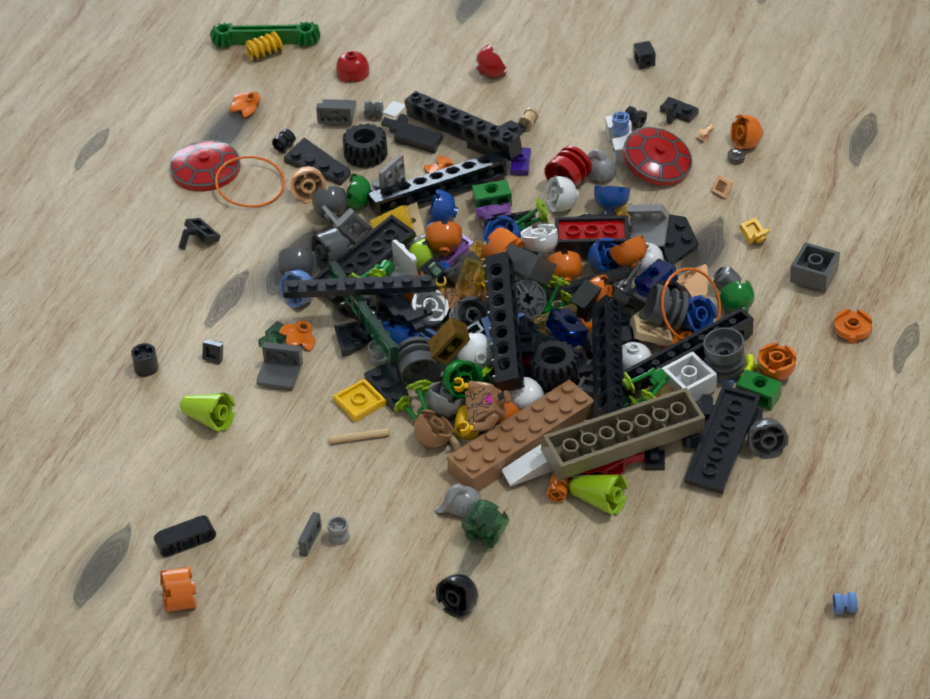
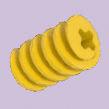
M271 32L270 35L265 34L264 37L259 36L258 39L253 38L252 41H246V52L251 61H253V56L258 60L259 54L265 57V52L271 55V50L277 53V47L283 51L281 39L275 32Z

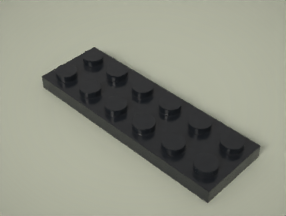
M391 214L348 249L346 254L331 263L313 279L348 278L351 273L361 277L376 264L380 265L383 260H389L393 256V240H397L400 244L402 243L406 246L417 235L414 230ZM344 296L326 298L335 304Z
M722 385L684 478V483L720 494L724 493L761 400V395Z

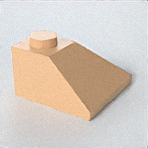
M706 264L696 268L708 275ZM686 271L675 280L682 285L689 297L703 295L702 297H704L708 293V279L696 271Z

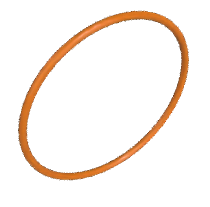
M241 156L227 161L219 168L215 177V185L219 194L228 202L241 207L254 208L265 206L275 201L284 190L285 178L281 169L268 159L258 156ZM253 158L263 160L273 165L279 171L282 177V188L277 196L268 202L257 205L240 204L228 199L219 189L218 176L220 171L227 164L239 159Z
M687 267V268L679 269V270H677L676 272H674V273L668 278V280L666 281V283H665V285H664V288H663V291H662V296H661V310H662V315H663L664 321H665L667 327L669 328V330H670L678 339H680V340H682V339H684V338L681 337V336H679V335L671 328V326L669 325V323H668V321H667V318H666V315H665V310H664V295H665V291H666L667 285L669 284L670 280H671L676 274H678V273H680V272H682V271L692 270V271H696V272L702 274L703 276H705V277L709 280V282L712 284V286H713V288H714V290H715L716 296H717V300H718V316H717V320L720 319V315H721V301H720V296H719V292H718V290H717V288H716L714 282L711 280V278H710L707 274H705L703 271H701V270H699V269H696V268H688V267Z

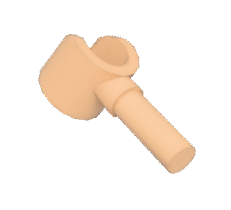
M710 125L705 130L699 129V134L701 135L698 136V139L706 142L710 137L709 132L714 128V125Z

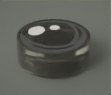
M738 148L728 151L727 160L734 165L742 164L745 161V152Z

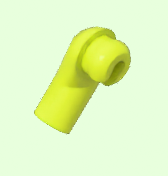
M753 354L746 355V368L743 373L746 369L757 372Z

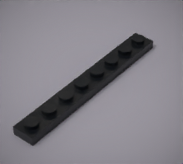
M435 274L283 281L284 299L436 292Z

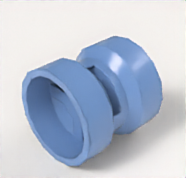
M622 111L614 113L612 115L613 134L616 136L627 135L629 133V114Z
M848 592L846 595L833 593L835 615L843 614L845 611L850 614L857 613L858 602L856 592Z

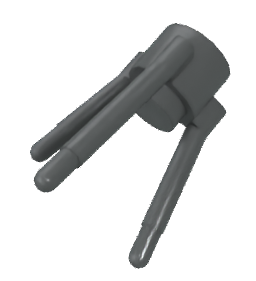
M637 263L627 279L615 281L612 286L613 292L617 289L632 294L649 281V278H646L631 289L632 284L630 280L641 266V263Z

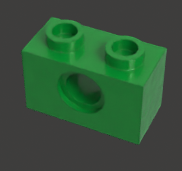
M507 180L472 186L475 208L493 204L502 205V203H511L512 207V193Z
M746 369L736 383V389L761 395L758 406L771 411L781 397L782 382Z

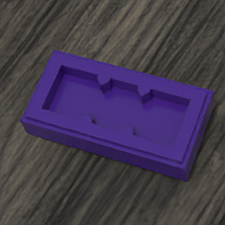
M522 147V152L512 160L511 175L528 176L531 148Z

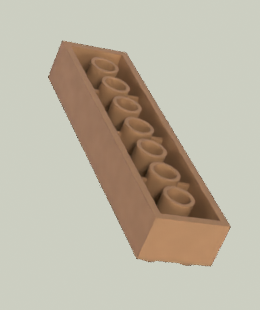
M567 380L494 426L491 430H488L448 455V473L461 485L470 486L478 492L504 476L501 469L541 445L543 435L582 423L583 420L593 419V398L571 380Z

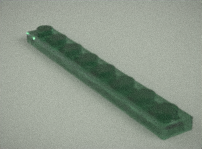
M336 261L329 263L330 278H349L346 276L343 267H340ZM361 295L343 296L390 364L397 362L398 344L393 342L389 331L383 328L381 320L376 318L374 310L368 307L366 299L362 298Z

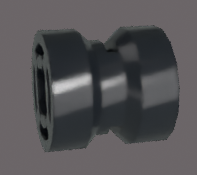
M629 106L625 112L629 114L631 123L641 128L646 122L647 112L638 111L633 106Z
M283 129L279 132V135L272 139V145L277 151L285 152L296 141V137L291 130Z

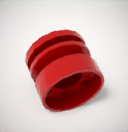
M568 145L546 164L544 174L548 182L554 176L567 177L577 188L591 173L592 164L584 151L578 147Z

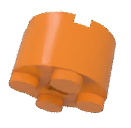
M500 227L489 235L488 239L490 241L487 245H483L481 255L485 259L486 256L505 252L509 243L523 248L524 241L508 229Z
M190 566L160 571V585L163 590L162 599L165 611L174 612L196 608L194 596L196 595L195 583L190 581L192 579Z

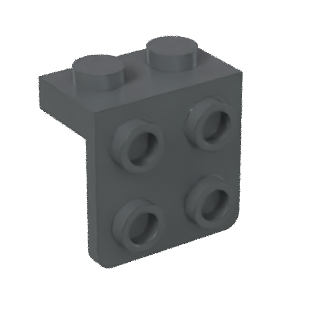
M264 342L262 346L264 362L256 379L257 385L293 389L303 364L301 346Z

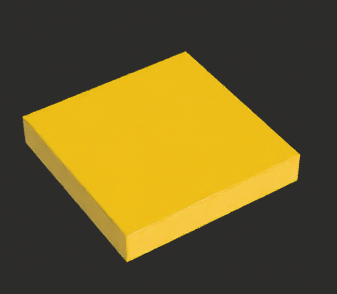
M365 379L332 396L333 401L354 422L387 405V400Z

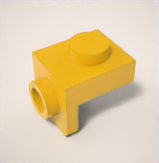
M756 217L739 226V229L750 245L756 242L757 244L762 243L767 239L766 236L770 232L769 228H762Z

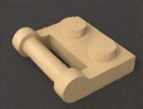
M632 315L630 326L633 328L634 338L643 342H652L659 346L669 347L672 345L673 338L669 328L663 327V324L655 325L644 322L639 316Z

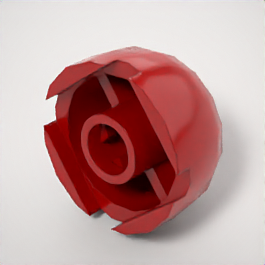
M487 44L477 54L476 61L478 66H476V69L480 75L485 74L488 78L492 79L498 78L507 73V70L499 55L492 52L494 50L493 47Z
M348 51L338 58L336 72L337 77L341 81L350 83V80H355V83L369 76L368 60L362 53Z

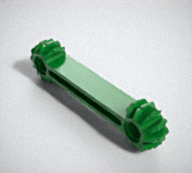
M307 21L291 25H232V23L226 24L224 22L223 24L218 23V26L214 25L213 29L210 30L211 41L217 48L231 47V45H246L247 40L252 41L253 38L258 39L259 36L264 37L265 34L270 35L271 32H275L279 36L282 44H299V46L304 45L305 47L317 44L321 36L318 24Z

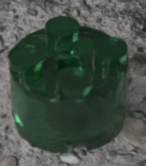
M481 499L477 503L473 502L463 518L461 526L466 532L465 537L469 541L474 542L478 540L483 542L488 548H493L508 526L509 517L505 512L501 514L496 504Z

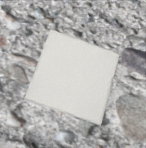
M393 101L383 113L396 117L404 109L405 105Z

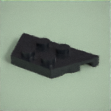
M669 214L666 243L660 249L668 266L672 267L678 259H683L688 253L695 251L699 243L686 217Z

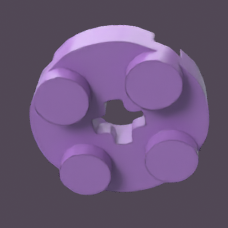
M511 203L475 208V214L477 219H490L498 215H511Z

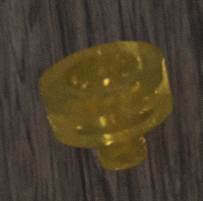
M627 205L615 210L617 216H628V220L631 216L627 213Z
M477 240L470 245L469 250L474 251L482 260L484 258L481 255V251L485 243Z

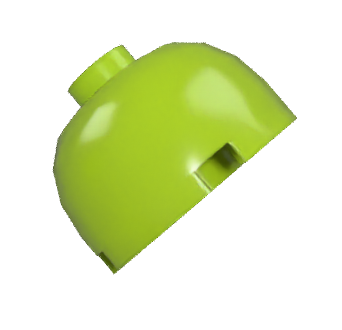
M426 238L416 241L409 248V252L413 253L417 259L416 269L418 274L420 267L431 257H434L429 246L427 247L424 244Z

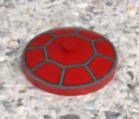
M656 127L639 128L629 134L623 145L622 154L625 164L633 174L648 183L659 186L675 185L682 182L691 170L692 155L689 148L678 136L667 130Z
M214 140L194 142L181 148L173 156L170 163L171 175L173 180L185 189L192 191L217 189L215 185L217 171L227 161L239 157V154L232 146L224 142ZM240 159L227 164L220 171L218 176L219 188L226 186L237 177L241 168Z

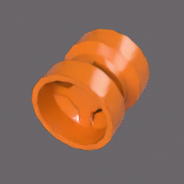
M553 474L546 492L547 497L555 502L564 501L567 496L570 479L565 478L558 481L555 474Z

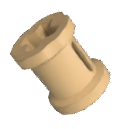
M532 107L526 108L524 115L519 118L518 123L524 125L525 130H530L533 127V122L539 117L538 111Z

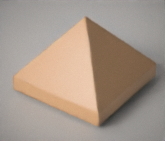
M718 174L711 191L726 198L734 182Z

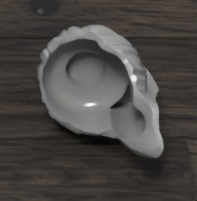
M595 149L589 152L588 157L592 164V171L588 176L593 182L611 181L616 173L615 163L609 157H606L602 150Z
M455 484L447 491L444 500L435 509V513L449 512L459 517L470 518L481 509V495L470 486Z

